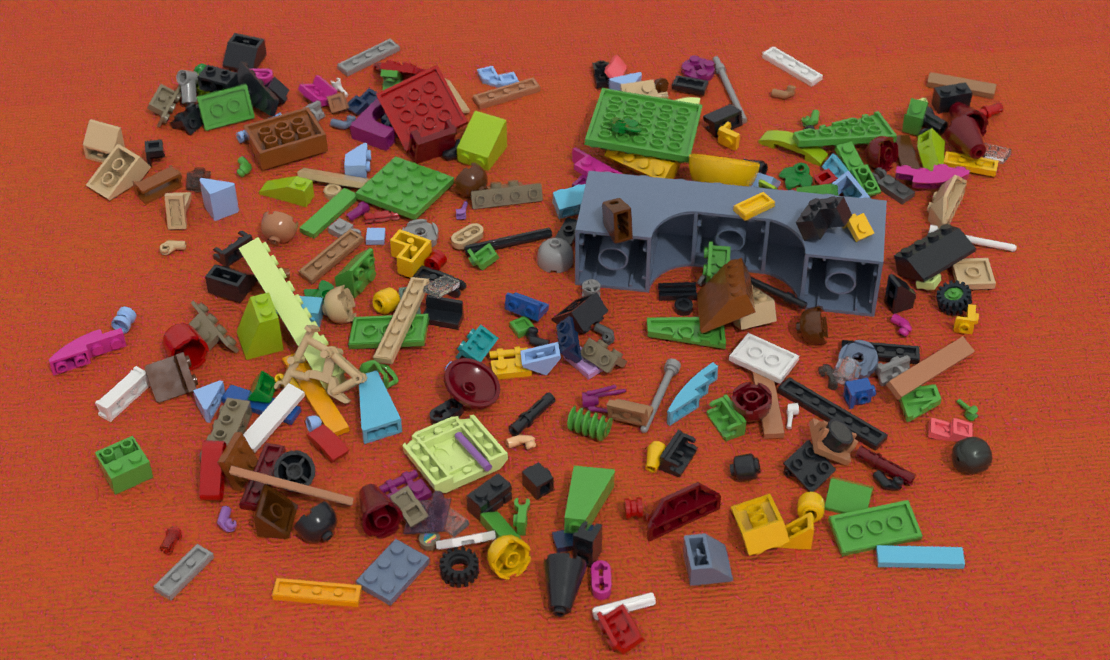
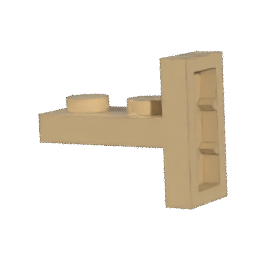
M191 192L166 193L164 197L168 229H186V212L192 200Z

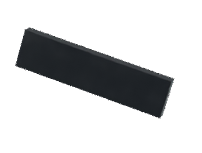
M842 340L841 349L846 344L854 343V341ZM869 342L877 351L879 362H890L896 356L901 358L906 355L910 357L911 361L909 364L916 365L920 362V346ZM859 356L858 358H854V359H855V360H862V356Z

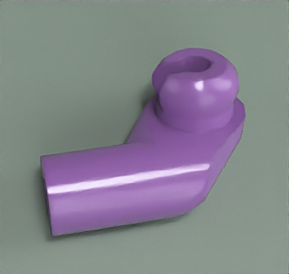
M228 506L221 508L217 524L225 532H233L237 523L235 520L231 521L232 518H229L232 510Z

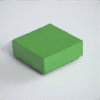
M525 316L509 322V327L518 338L526 336L529 327H535Z

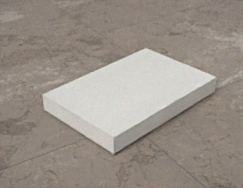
M748 333L729 355V361L781 384L799 361V355Z

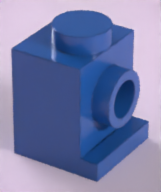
M867 377L846 381L843 396L849 409H853L854 405L871 402V398L876 396V390Z

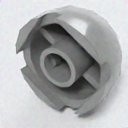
M550 238L540 245L537 252V262L542 270L549 273L550 270L562 273L573 265V249L566 240Z

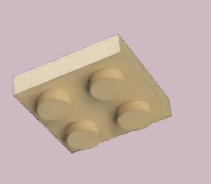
M964 258L951 266L955 282L956 280L959 281V284L965 282V285H969V289H995L996 282L988 258Z

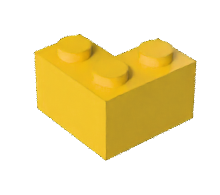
M401 229L390 239L391 256L397 259L398 274L409 278L413 277L422 265L425 266L424 260L432 252L431 240Z

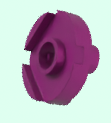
M693 55L682 64L681 73L685 77L710 81L714 77V62Z

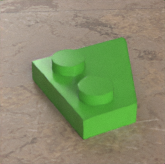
M936 384L920 386L899 399L906 421L910 422L941 404V396Z

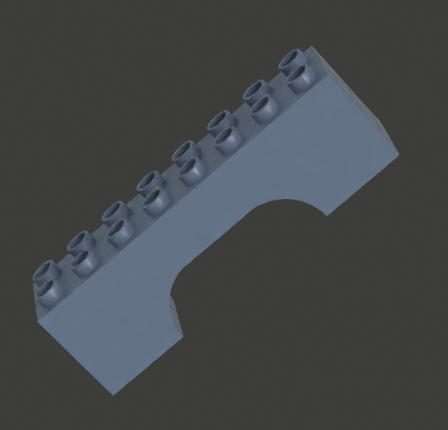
M588 171L575 229V285H582L584 281L594 279L600 283L601 288L649 293L653 282L669 270L686 266L703 267L704 264L707 265V258H704V247H708L709 241H713L715 246L731 247L730 260L742 258L748 272L770 275L783 281L793 290L797 298L808 303L805 310L811 307L823 306L825 312L874 317L884 261L887 201L844 196L852 214L856 213L857 216L862 213L865 214L874 231V234L870 237L856 242L848 227L845 229L834 227L828 228L821 240L804 241L796 221L809 201L815 198L824 199L831 196H842L797 192L795 190L766 189L756 186L746 187L722 183L687 181L684 179L657 178L646 175L637 176ZM761 192L766 193L775 201V207L746 221L733 211L734 205ZM615 198H621L631 207L633 239L615 244L603 224L602 203Z

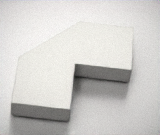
M495 530L436 541V547L439 550L493 540L496 538Z

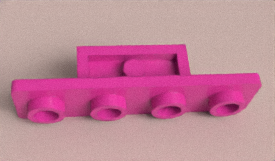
M578 148L572 149V162L575 163L574 170L587 177L588 171L622 174Z

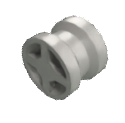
M594 279L584 281L582 284V297L596 292L600 297V283Z

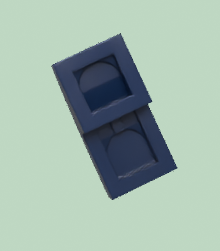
M368 88L360 97L355 95L348 102L349 108L347 110L356 115L361 114L377 99V92Z

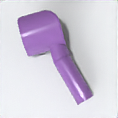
M467 201L463 203L461 209H456L457 220L466 219Z

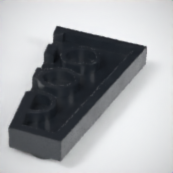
M240 62L237 72L239 85H247L252 106L270 116H275L280 100L269 88L264 86V82L255 76L256 73L248 68L249 65L246 62Z

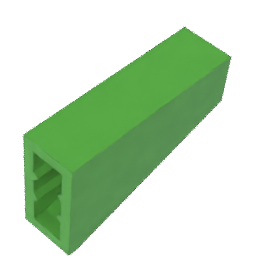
M585 466L573 467L564 519V533L574 534L585 521L588 522L587 528H585L588 531L614 488L615 469Z

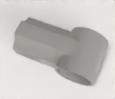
M180 70L176 75V80L181 85L182 104L197 103L196 85L198 84V74L194 71Z

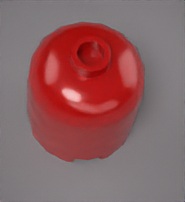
M175 324L163 336V346L167 355L172 357L184 352V355H188L191 361L190 371L199 368L206 361L205 356L209 352V347L202 336L190 324Z

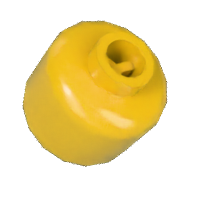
M384 288L374 294L373 307L383 315L389 314L396 310L401 300L400 295L393 288Z
M815 492L803 493L797 502L799 518L809 512L813 513L814 523L823 518L825 504L822 496Z

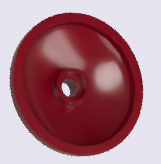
M469 358L454 360L447 366L444 372L446 389L455 400L465 406L478 409L487 408L493 405L500 395V383L497 376L488 366L477 360Z

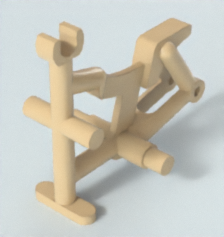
M306 325L304 328L306 333L295 355L287 359L290 365L283 379L277 381L274 388L279 389L281 384L286 387L291 378L304 381L313 378L329 384L327 393L343 403H350L351 399L343 392L366 382L367 375L361 373L342 356V349L335 346L328 347L312 338L314 333L319 331L320 328L318 326ZM308 345L321 351L320 356L325 358L323 372L317 370H308L305 373L296 371L298 364L304 363L306 360L303 355ZM335 363L352 378L339 384V379L332 376Z

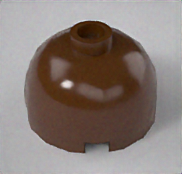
M477 162L472 163L473 167L470 169L464 168L454 181L456 186H453V188L463 197L471 198V191L487 189V173Z
M823 306L806 309L800 316V322L796 323L797 333H801L802 338L807 343H827L824 339V336L828 338L827 320L821 314V312H825Z

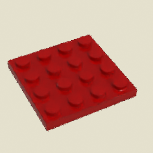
M438 65L376 94L406 154L409 153L411 131L418 130L420 136L424 137L444 130L446 120H450L451 124L455 125L456 130L468 124Z

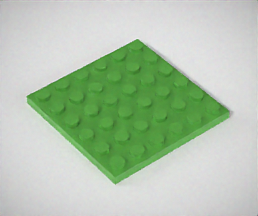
M602 88L584 145L592 148H605L610 151H622L627 154H640L645 157H657L662 160L669 159L679 163H689V154L692 153L703 105ZM617 117L622 120L626 118L637 120L639 122L637 127L642 132H631L628 130L624 134L614 132L611 119Z

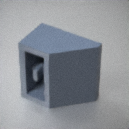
M707 534L684 536L683 555L690 586L733 581L725 544Z

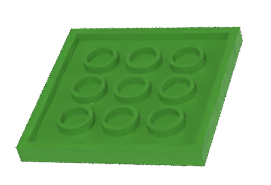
M395 156L355 193L356 198L416 220L454 184V177Z

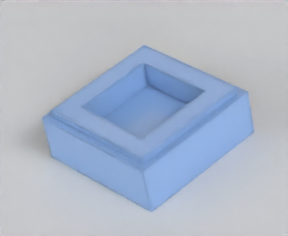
M367 228L366 245H385V228Z

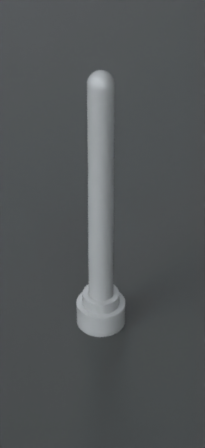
M668 359L664 365L665 375L651 403L654 411L646 427H640L642 433L648 431L672 376L677 375L681 368L680 362L676 359Z

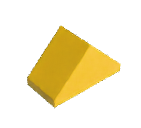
M809 512L785 525L790 542L785 543L780 548L811 549L814 520L813 513Z

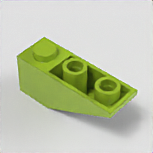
M933 128L919 135L917 148L923 168L933 171L934 165L944 164L945 141Z

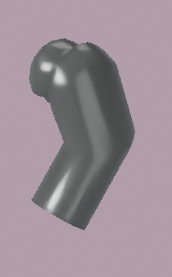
M600 323L595 325L594 331L602 335V341L608 345L612 344L615 340L614 331Z

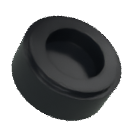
M687 298L677 299L674 303L675 313L681 316L690 315L693 311V302Z

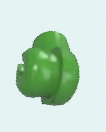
M242 156L238 159L240 168L236 172L240 177H244L252 170V166L245 157Z

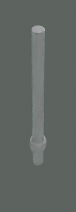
M715 56L713 57L715 70L720 75L733 106L742 110V124L747 122V118L728 79L726 68L721 63L719 57Z

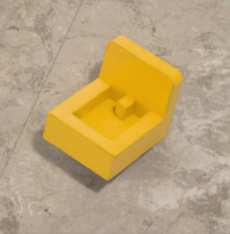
M730 122L725 123L718 129V143L736 151L739 148L740 134L731 130Z
M856 213L852 214L847 224L842 227L843 229L849 228L856 242L874 234L864 213L858 216Z
M968 304L966 317L956 316L953 332L973 334L974 325H978L979 313H976V305Z

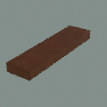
M898 135L896 143L898 144L897 160L899 166L908 165L913 169H919L920 166L910 136ZM904 180L906 185H912L913 181Z

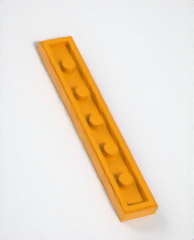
M295 353L282 358L283 364L286 367V369H288L290 365L287 362L288 357L294 356ZM306 360L304 363H299L296 371L304 373L312 370ZM295 378L301 390L304 391L309 405L322 420V424L327 426L337 436L350 431L348 424L318 379L310 378L308 381Z

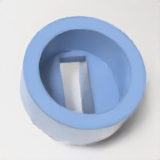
M318 416L306 417L305 422L308 431L311 432L321 426L322 420Z

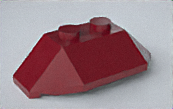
M696 482L661 498L654 503L647 525V540L650 542L719 510L721 495Z

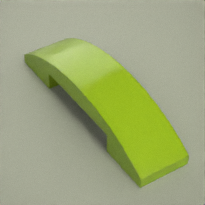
M766 131L758 140L759 144L772 149L779 145L805 155V161L821 166L828 157V153L821 147H798L793 140V133L787 131Z

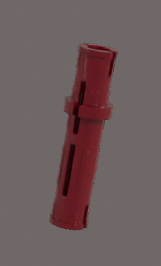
M863 446L858 448L855 457L870 464L871 468H877L892 477L899 476L909 486L913 483L916 476L915 473L887 460L880 453L876 454Z

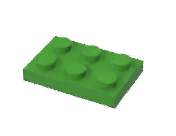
M246 84L196 96L204 130L255 118Z

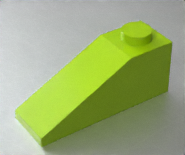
M299 176L269 180L260 189L259 194L307 207L314 198L313 180Z

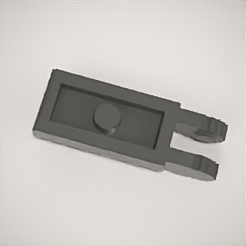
M878 167L875 169V174L872 172L880 190L900 204H904L914 197L915 191L889 174L887 175L884 169Z

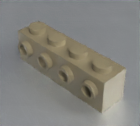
M227 398L225 404L220 407L219 417L214 421L212 433L207 436V440L226 441V445H228L235 432H242L244 434L252 417L250 401Z

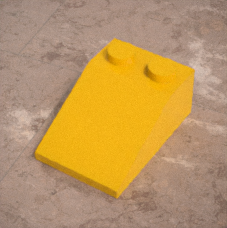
M771 494L731 506L749 556L761 554L764 550L773 547H782L785 543L790 542L784 521Z

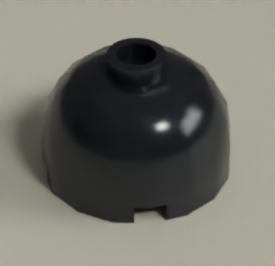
M289 451L283 453L277 459L274 465V476L309 486L315 477V465L306 453Z
M323 502L310 509L312 513L307 517L303 515L294 526L297 533L308 542L317 543L322 540L327 542L334 536L333 531L337 526L336 513L327 502Z

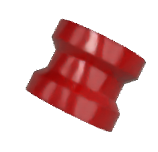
M436 249L424 260L426 267L440 271L441 266L447 263L445 254Z
M637 497L635 500L624 498L625 519H631V517L643 518L641 497Z

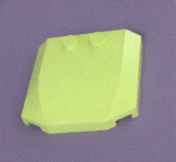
M469 415V419H459L458 416L447 418L415 432L412 435V440L408 444L404 443L402 445L403 452L435 491L442 493L450 492L501 469L508 460V453L475 415ZM457 432H461L492 465L490 471H485L455 438Z

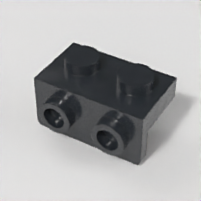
M194 103L187 105L184 112L174 116L175 119L170 122L173 129L183 127L187 134L191 135L203 125L199 106Z

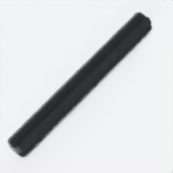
M548 227L464 246V252L466 256H470L467 251L468 249L476 253L488 243L497 250L551 238L552 231Z

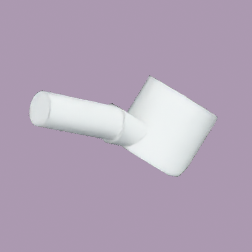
M336 78L337 82L331 80V85L337 91L344 92L345 96L348 97L349 94L343 89L341 79Z
M798 403L788 404L786 412L788 415L787 429L792 427L793 415H799Z

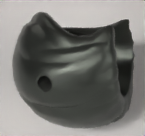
M979 437L964 438L953 446L952 462L954 467L960 472H967L969 474L981 473L987 470L992 463L993 458L990 446Z

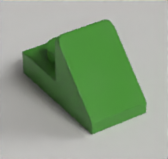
M381 70V77L384 79L383 90L403 81V75L399 71Z
M911 98L907 114L904 115L902 132L919 136L928 102Z

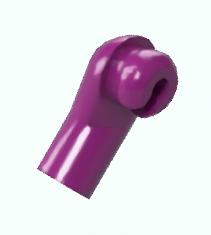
M360 202L355 209L346 215L352 222L359 216L368 213L369 205L366 202Z

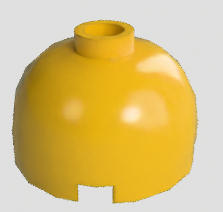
M500 536L491 543L488 549L487 560L489 566L500 578L507 580L510 579L509 576L515 573L516 576H519L527 569L530 563V547L517 536Z

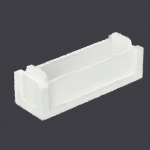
M135 366L115 387L100 400H97L95 404L99 409L98 416L111 422L150 387L145 370Z

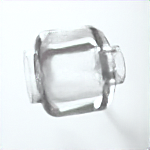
M848 356L840 358L833 370V375L837 378L836 382L845 385L846 381L857 380L862 371L859 365L860 362Z

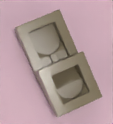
M409 486L390 496V499L400 507L403 518L410 528L429 518Z

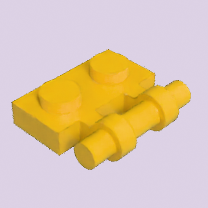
M516 346L514 349L503 350V348H497V351H489L490 359H498L491 361V370L495 373L498 380L532 376V370L523 368L520 351L526 350L528 347L520 348V346ZM514 356H515V358H512V359H504V357H514Z

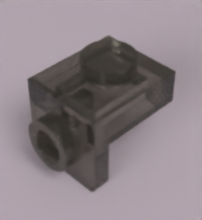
M195 167L194 170L187 172L186 189L201 192L199 180L200 178L210 179L211 171H205V168Z

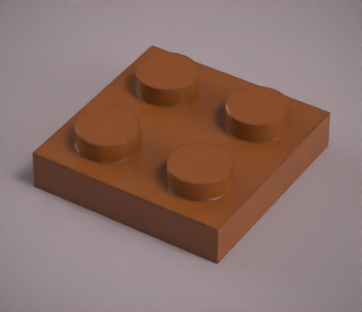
M242 432L234 433L218 460V464L234 491H241L248 479L231 475L229 473L231 466L253 471L258 462Z

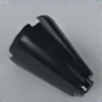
M569 553L549 554L543 563L548 605L553 615L564 617L572 610L587 568V563L579 556H576V559L570 558Z

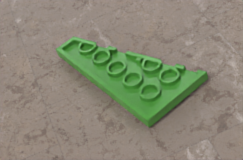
M876 111L871 116L864 114L860 119L852 117L832 122V125L828 127L820 125L819 129L816 130L809 128L794 132L793 140L798 147L807 148L808 146H836L852 142L853 145L869 144L872 139L878 136L893 137V141L896 142L897 135L881 113Z

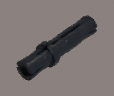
M547 392L530 409L522 412L518 419L508 427L511 435L517 436L524 429L529 428L537 417L555 403V397Z

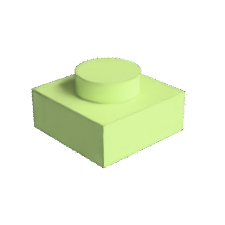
M937 274L926 282L916 281L917 288L935 290L941 282V274Z

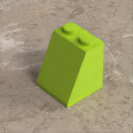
M475 111L457 147L458 162L467 165L477 162L484 170L489 171L507 148V120Z
M269 292L250 297L237 329V335L246 360L283 351L279 318Z

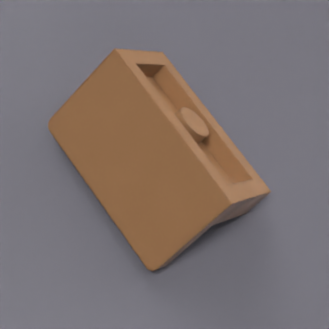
M609 399L607 403L608 418L645 427L654 411L652 406L622 399H616V401Z

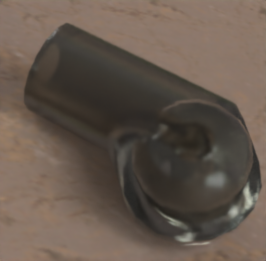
M829 364L820 366L818 372L823 377L827 375L828 388L836 390L838 388V374Z

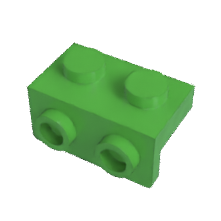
M709 241L708 247H704V258H707V265H703V276H706V282L723 265L730 261L731 247L715 246L713 241Z

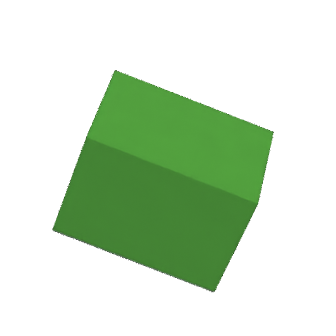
M832 477L826 498L825 510L842 514L869 508L874 486Z

